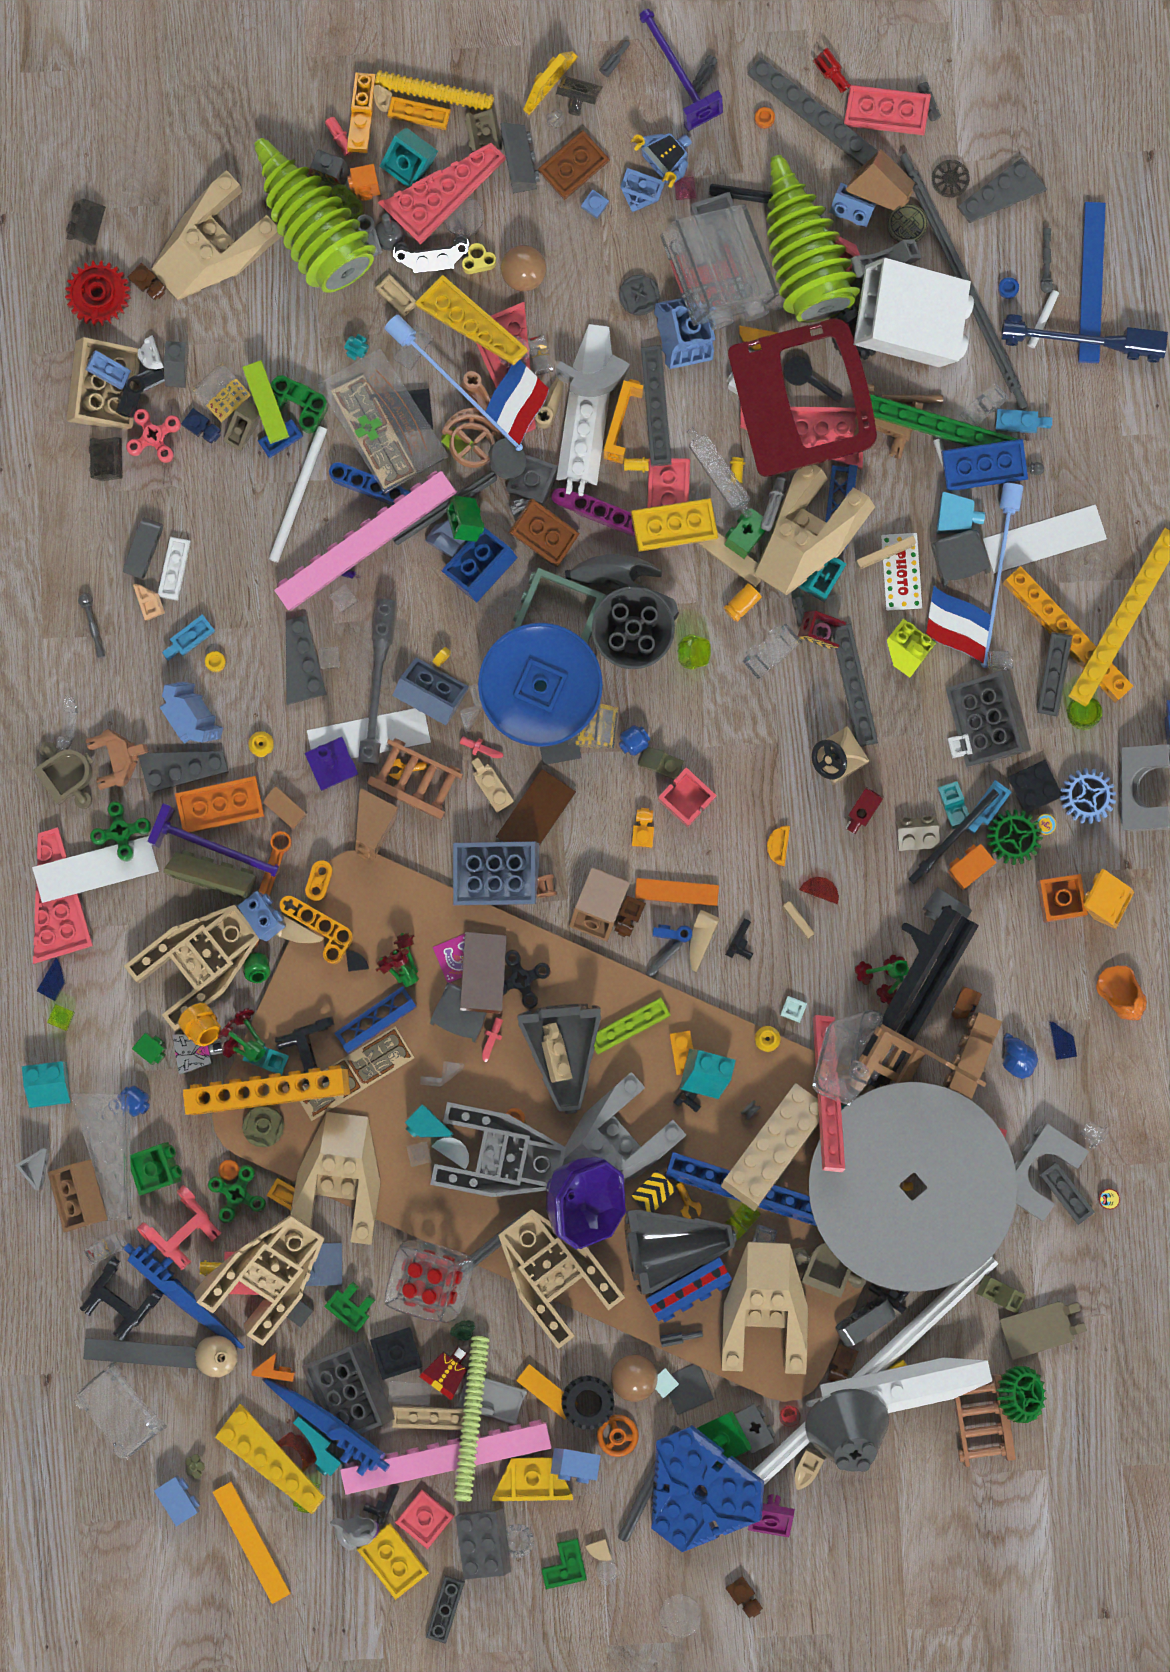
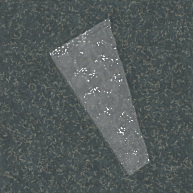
M71 1093L109 1219L117 1220L132 1219L129 1094Z

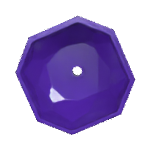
M598 1157L576 1159L554 1170L551 1179L547 1183L546 1210L554 1234L574 1249H582L612 1237L626 1213L624 1175L605 1159Z

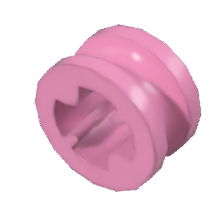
M826 623L815 625L812 634L817 636L818 628L826 629L825 635L827 636L823 639L828 640L831 635L830 626Z

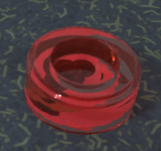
M785 1406L779 1413V1419L784 1426L794 1427L800 1421V1412L794 1406Z

